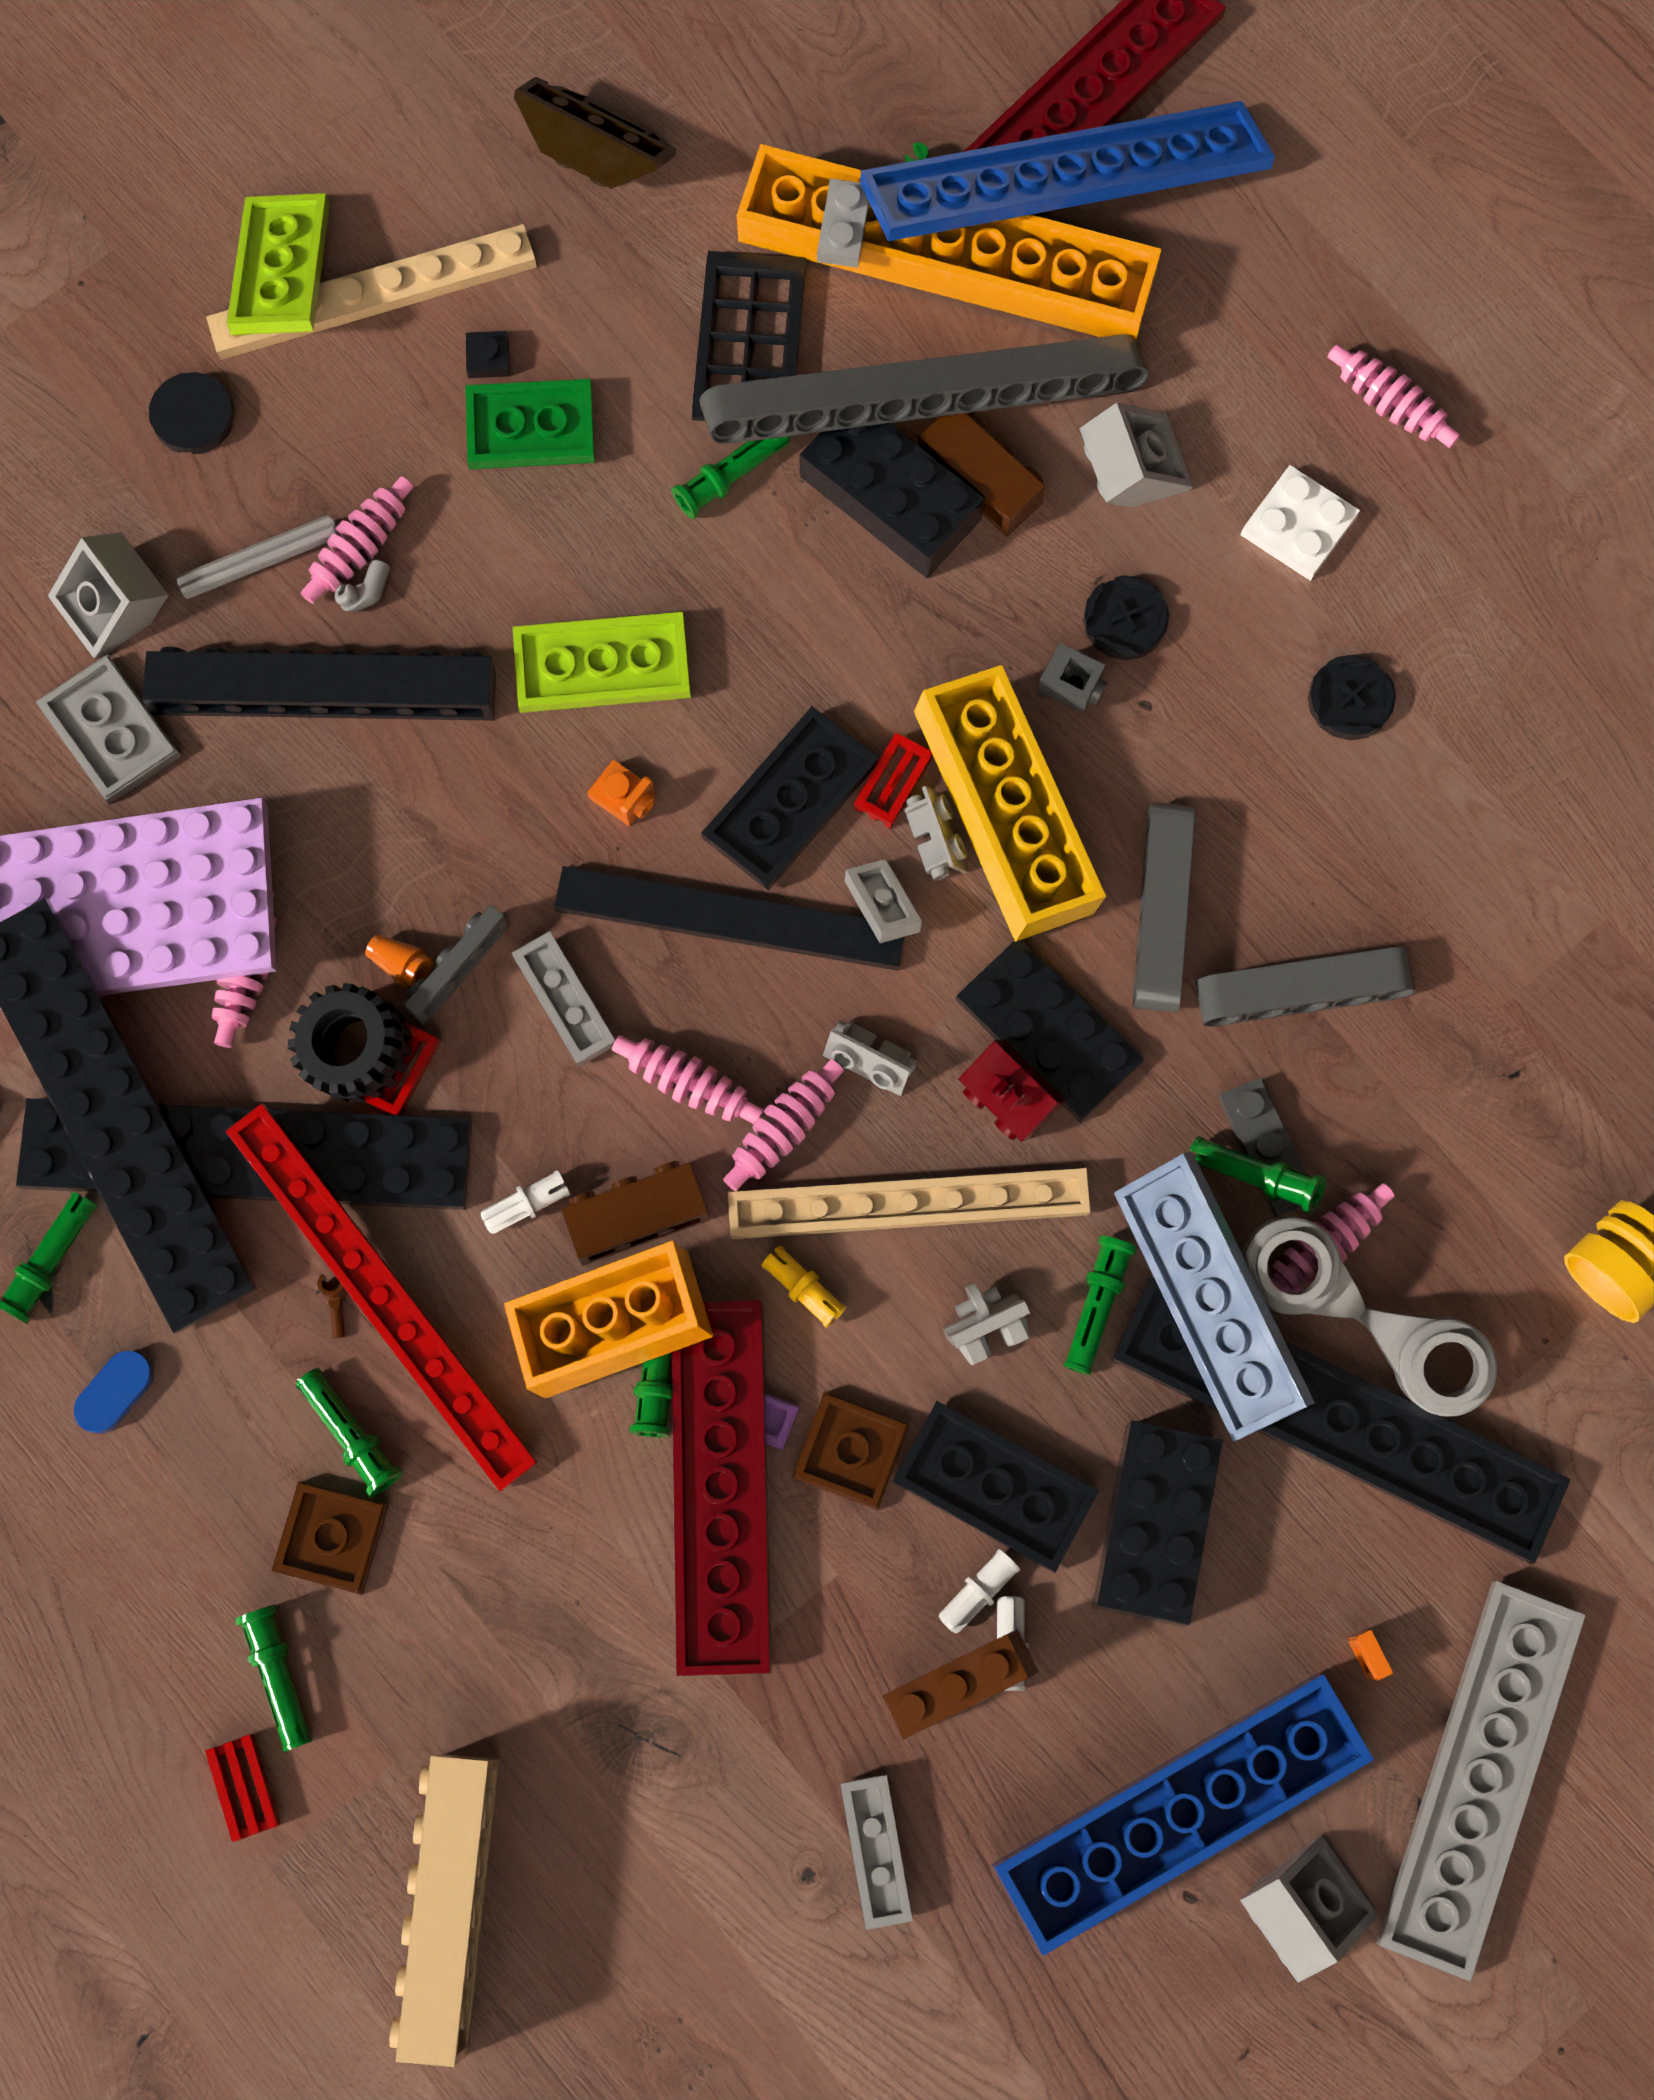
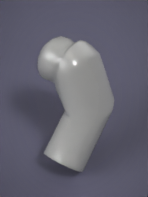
M371 560L364 582L355 586L352 584L340 585L335 591V601L341 605L343 610L354 613L378 603L391 567L382 561Z

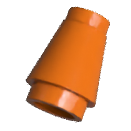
M380 934L375 935L369 941L365 950V956L371 959L372 962L403 988L412 987L421 978L426 980L433 969V959L427 956L425 949L383 937Z

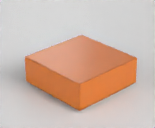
M1364 1630L1348 1638V1643L1367 1680H1380L1393 1674L1372 1630Z

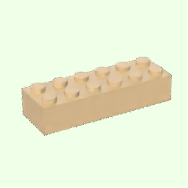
M442 1754L430 1756V1764L423 1765L421 1768L419 1794L426 1795L424 1814H417L413 1832V1843L420 1845L418 1864H411L407 1884V1893L415 1896L412 1915H405L402 1927L401 1943L402 1945H408L409 1948L406 1966H399L396 1979L395 1993L396 1996L403 1997L400 2017L394 2016L390 2031V2048H397L395 2062L455 2067L467 2056L500 1759Z

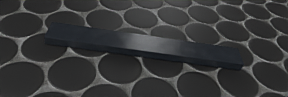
M566 866L562 867L554 905L556 912L896 971L899 970L904 937L879 943L866 918Z

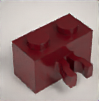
M1004 1039L994 1040L958 1078L966 1087L963 1093L967 1099L979 1109H983L986 1106L998 1118L994 1122L996 1127L1011 1140L1018 1138L1023 1142L1031 1139L1066 1102Z

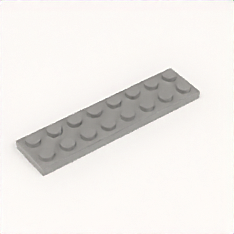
M1498 1581L1492 1582L1378 1935L1377 1945L1471 1982L1584 1622V1614Z

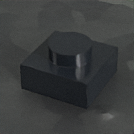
M507 331L466 333V371L468 378L510 377L509 337Z

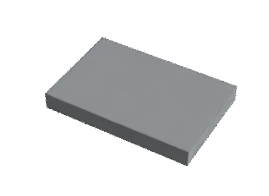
M108 654L36 701L39 708L109 805L181 757Z

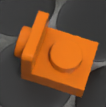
M614 759L587 792L589 799L629 827L637 817L643 819L650 812L656 801L653 780L647 776L643 779L639 778Z

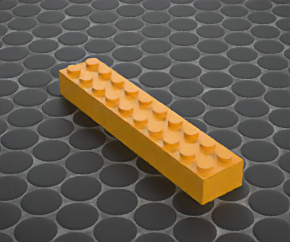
M760 144L736 215L738 242L817 262V250L830 178L860 183L861 170ZM869 204L859 267L828 263L821 264L1097 337L1127 334L1133 336L1137 341L1162 249L1035 215L1020 216L888 242Z

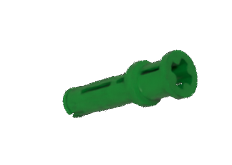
M789 436L747 441L715 465L712 463L700 467V473L684 485L677 484L671 488L675 501L689 518H696L702 507L716 497L722 499L728 495V491H730L729 486L752 471L782 448L790 444Z
M1201 1136L1195 1138L1191 1145L1190 1151L1196 1152L1194 1156L1199 1166L1261 1188L1268 1199L1278 1201L1280 1198L1302 1206V1210L1308 1214H1313L1320 1205L1326 1188V1177L1321 1174H1316L1314 1177L1291 1169L1290 1163L1285 1161H1277L1271 1164L1211 1142Z
M72 1191L70 1198L27 1263L21 1262L20 1265L15 1267L13 1271L16 1275L0 1298V1309L25 1324H28L31 1320L28 1314L43 1291L49 1292L52 1288L51 1283L53 1280L50 1277L92 1212L98 1207L89 1199L82 1198L77 1192Z
M1100 1235L1097 1241L1100 1249L1093 1271H1088L1085 1278L1087 1280L1086 1284L1090 1288L1077 1323L1066 1362L1064 1361L1063 1367L1089 1376L1092 1373L1091 1369L1105 1331L1115 1295H1120L1125 1289L1126 1284L1123 1282L1130 1256H1135L1138 1249L1128 1242Z
M672 1352L643 1363L641 1380L633 1387V1395L637 1397L635 1422L629 1426V1433L632 1435L651 1438L670 1437V1429L666 1427L668 1403L672 1399V1385L669 1384Z
M320 1368L312 1369L296 1382L295 1387L300 1390L321 1421L343 1448V1462L347 1467L353 1466L368 1486L366 1493L370 1498L381 1494L402 1477L404 1473L400 1466L394 1467L380 1449V1439L372 1433L366 1434L346 1404L323 1376Z
M274 1604L239 1616L234 1620L236 1626H242L250 1654L247 1656L248 1664L251 1663L252 1667L257 1666L283 1746L282 1750L285 1752L313 1740L309 1735L284 1657L288 1655L287 1650L289 1646L287 1642H282L274 1618V1614L277 1612Z

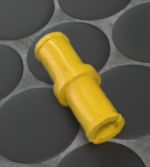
M782 1245L775 1248L774 1252L776 1254L770 1253L762 1263V1268L767 1270L789 1291L788 1297L794 1303L800 1301L826 1328L830 1327L834 1323L832 1319L835 1318L837 1320L845 1311L846 1306L843 1303L841 1304L818 1282L819 1276L813 1270L806 1271L785 1251Z

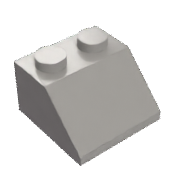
M1116 402L1079 428L1085 443V454L1091 461L1098 480V491L1106 503L1135 507L1184 493L1193 488L1166 413Z
M122 532L81 537L48 594L52 603L94 659L102 658L149 626L169 596Z
M1322 1835L1313 1839L1262 1877L1240 1900L1253 1922L1260 1928L1278 1954L1281 1962L1288 1968L1297 1983L1337 1963L1379 1916Z

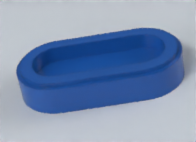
M122 1351L115 1354L78 1396L74 1404V1417L77 1424L84 1430L95 1434H103L113 1430L150 1387L153 1380V1368L149 1360L134 1351Z

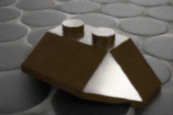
M538 77L532 78L515 90L514 99L540 152L554 159L558 165L574 169L589 177L596 185L612 189L656 171L675 157L676 148L668 144L656 131L588 96L562 86L549 85L546 80Z

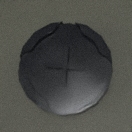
M198 372L181 373L166 380L154 392L149 404V421L159 441L170 450L178 453L183 451L192 452V454H203L218 447L227 438L233 426L231 422L233 420L234 405L225 387L212 376Z
M1124 575L1115 577L1114 580L1108 581L1105 584L1103 582L1094 589L1086 602L1083 623L1086 636L1097 650L1110 658L1132 660L1142 658L1158 647L1167 631L1169 611L1165 601L1162 599V594L1156 586L1142 578Z
M1357 655L1336 657L1323 666L1311 682L1308 694L1310 713L1319 727L1333 737L1346 740L1368 738L1380 731L1393 713L1396 694L1390 676L1387 673L1385 675L1383 670L1378 668L1379 664L1370 658Z

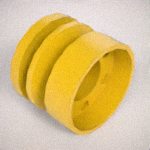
M1620 1200L1608 1211L1609 1216H1604L1596 1223L1598 1235L1588 1233L1583 1236L1564 1256V1261L1574 1280L1596 1303L1623 1321L1635 1323L1654 1306V1215L1633 1202Z

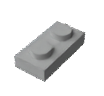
M830 178L817 250V262L859 267L870 204L859 182Z
M886 859L846 869L845 883L879 943L920 932L922 920Z

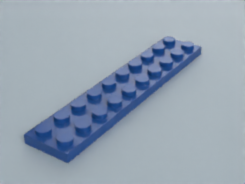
M1238 101L861 170L860 185L889 242L1268 170L1272 168L1275 155L1244 103Z

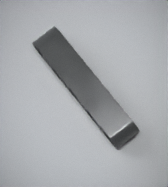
M1150 802L1133 989V1008L1175 1013L1179 1010L1195 820L1194 806Z
M1392 947L1205 976L1195 981L1203 1026L1206 1027L1382 1002L1407 997L1416 992L1408 951L1405 947Z

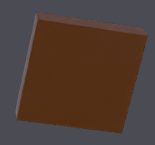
M824 1391L792 1479L878 1511L910 1423Z
M298 1481L271 1571L363 1595L389 1505Z

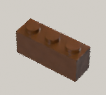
M972 412L940 416L919 435L918 446L984 498L982 515L1006 537L1042 505L1045 485H1043L1041 476L1032 467H1024L1013 457L1011 449L1004 441L998 438L994 440L983 430L982 423Z
M679 1161L665 1163L654 1169L655 1175L639 1181L637 1176L623 1178L611 1185L613 1189L597 1196L594 1191H589L569 1199L570 1205L561 1208L582 1266L709 1221L708 1213L690 1163L681 1166Z
M1018 1629L886 1693L883 1695V1698L904 1740L1038 1673V1670Z

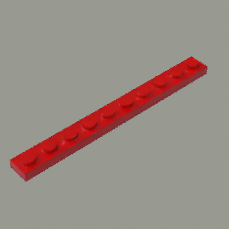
M261 1103L225 1132L499 1492L503 1491L538 1462L268 1108Z

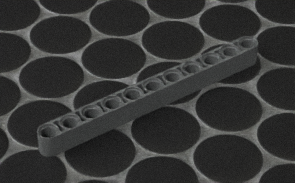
M1122 334L722 384L706 390L701 395L699 401L711 439L718 444H732L1128 392L1143 385L1149 377V372L1135 338L1131 335Z

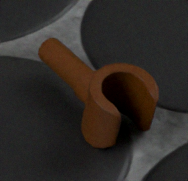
M322 1274L318 1278L317 1285L323 1297L328 1301L333 1339L343 1338L344 1330L341 1308L342 1300L346 1298L348 1292L341 1283L337 1289L327 1291L326 1278Z

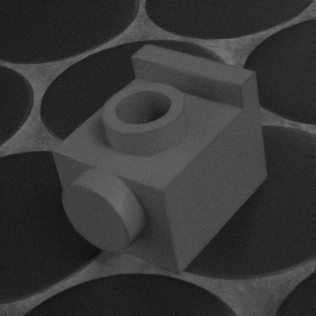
M1059 643L1040 678L1037 695L1044 698L1045 696L1051 697L1084 713L1089 703L1097 706L1105 692L1108 683L1101 679L1106 665ZM1075 681L1079 683L1081 689L1069 684V682Z

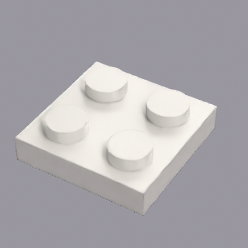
M1289 465L1245 524L1241 536L1311 581L1353 524L1360 510Z

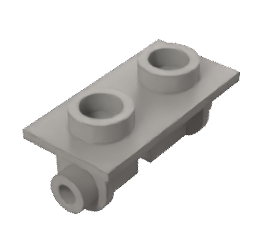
M927 786L922 787L925 799H923L922 795L908 798L906 800L908 807L904 811L914 838L919 839L930 834L931 840L917 846L926 874L932 875L933 881H939L950 875L948 871L950 868L963 874L967 873L968 870L964 859L968 857V853L959 834H954L950 819L954 817V813L949 800L944 794L941 795Z
M839 1021L835 1029L832 1028L823 1056L836 1061L843 1069H849L872 1081L877 1087L901 1096L908 1077L913 1074L918 1064V1060L912 1058L913 1053L887 1040L883 1042L877 1051L871 1048L876 1041L877 1035L854 1024L852 1021H849L847 1024Z

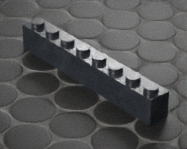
M163 647L160 651H146L142 700L152 715L494 721L496 670L491 657H486L482 653L473 651L463 652L460 656H443L435 651H421L417 655H400L390 650H379L374 655H361L345 649L334 650L331 654H314L306 649H292L289 653H271L269 650L262 648H250L246 650V653H235L217 647L205 648L203 652H186L178 647Z

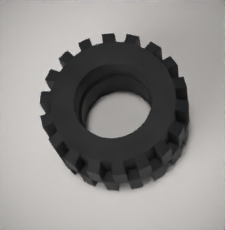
M343 983L341 989L333 984L325 987V995L316 991L309 996L312 1003L308 1007L301 1004L296 1012L301 1017L298 1022L291 1021L289 1028L290 1031L295 1033V1038L288 1039V1049L296 1053L290 1060L293 1067L301 1070L299 1076L305 1082L313 1085L312 1087L346 1102L349 1099L357 1103L366 1102L365 1095L377 1098L384 1095L382 1087L387 1086L393 1089L398 1083L394 1078V1074L397 1071L405 1074L408 1065L402 1062L404 1056L412 1055V1046L405 1043V1040L412 1038L410 1028L402 1024L406 1021L402 1012L395 1009V1005L363 986L359 988L354 984ZM364 1021L367 1029V1042L363 1052L353 1062L338 1066L334 1057V1045L338 1035L348 1025Z

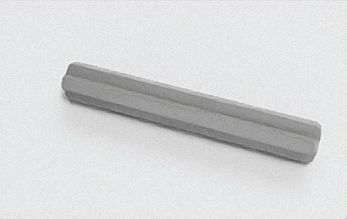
M326 515L180 574L176 578L182 595L186 599H190L327 543L332 534L339 536V533L336 530L333 518L330 515Z

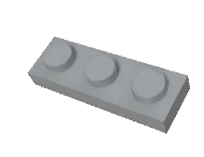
M550 931L512 952L513 958L578 1067L613 1047L614 1037Z
M887 1775L840 1783L866 1930L913 1921Z

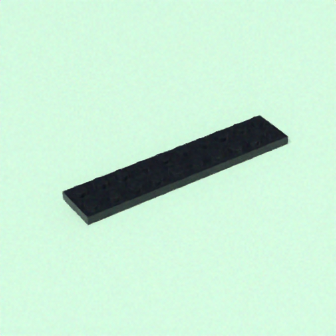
M43 898L1 921L0 1007L172 1332L179 1333L257 1290L255 1283L51 902Z
M26 1098L16 1186L21 1189L98 1192L50 1100ZM159 1104L209 1198L278 1201L225 1132L254 1109ZM269 1110L340 1204L465 1210L472 1130L470 1119Z
M1151 1277L1112 1361L1219 1412L1155 1278ZM1285 1341L1315 1404L1258 1430V1432L1529 1564L1536 1562L1571 1479L1439 1415L1429 1413L1416 1404Z

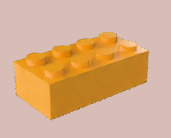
M673 1240L504 1303L526 1388L545 1399L713 1337L689 1253Z

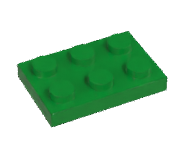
M591 379L465 385L467 463L469 470L595 463Z

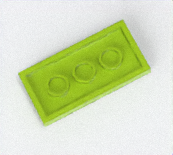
M326 193L245 197L227 317V326L231 335L314 332L330 207Z
M683 612L513 626L517 699L520 713L691 698Z

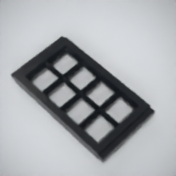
M708 251L692 403V420L705 421L699 400L701 395L709 389L711 374L742 376L741 382L750 381V376L778 378L797 375L806 258ZM720 275L751 277L749 301L718 299ZM759 278L790 280L788 304L757 302ZM717 308L748 310L746 334L715 332ZM756 310L786 312L785 337L755 335ZM714 340L745 343L743 367L712 365ZM753 343L784 345L782 370L752 368Z

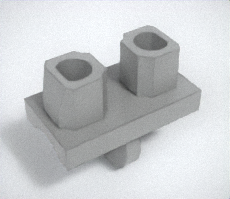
M975 1283L965 1286L969 1299L955 1306L958 1316L962 1319L942 1328L947 1340L956 1349H959L969 1364L975 1365L992 1355L984 1335L996 1329H999L1008 1347L1029 1339L1030 1333L1025 1315L1030 1314L1025 1301L1020 1300L1017 1294H1012L1000 1300L1001 1297L996 1287L980 1293Z

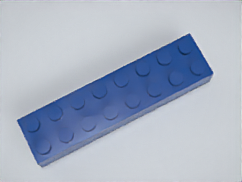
M1316 1674L994 1862L992 1866L1038 1950L1044 1956L1370 1763L1374 1758L1325 1675Z

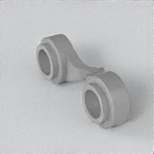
M1277 1217L1258 1226L1246 1240L1242 1249V1255L1269 1309L1287 1315L1306 1313L1358 1320L1368 1329L1395 1373L1402 1392L1420 1408L1439 1416H1459L1476 1409L1490 1395L1497 1378V1359L1491 1343L1481 1331L1464 1321L1452 1317H1425L1376 1310L1366 1305L1341 1260L1336 1243L1319 1225L1299 1217ZM1289 1240H1301L1314 1250L1318 1259V1272L1315 1280L1306 1289L1299 1292L1286 1293L1278 1290L1271 1283L1267 1273V1262L1271 1252L1279 1244ZM1445 1342L1462 1344L1469 1351L1473 1360V1374L1470 1381L1461 1390L1452 1394H1441L1434 1391L1428 1386L1424 1377V1362L1427 1355L1435 1346Z

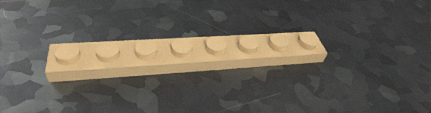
M524 224L320 283L314 332L231 335L227 326L228 310L206 316L218 357L220 360L531 270L537 268Z
M1086 1168L728 1192L731 1239L1087 1216L1090 1214Z

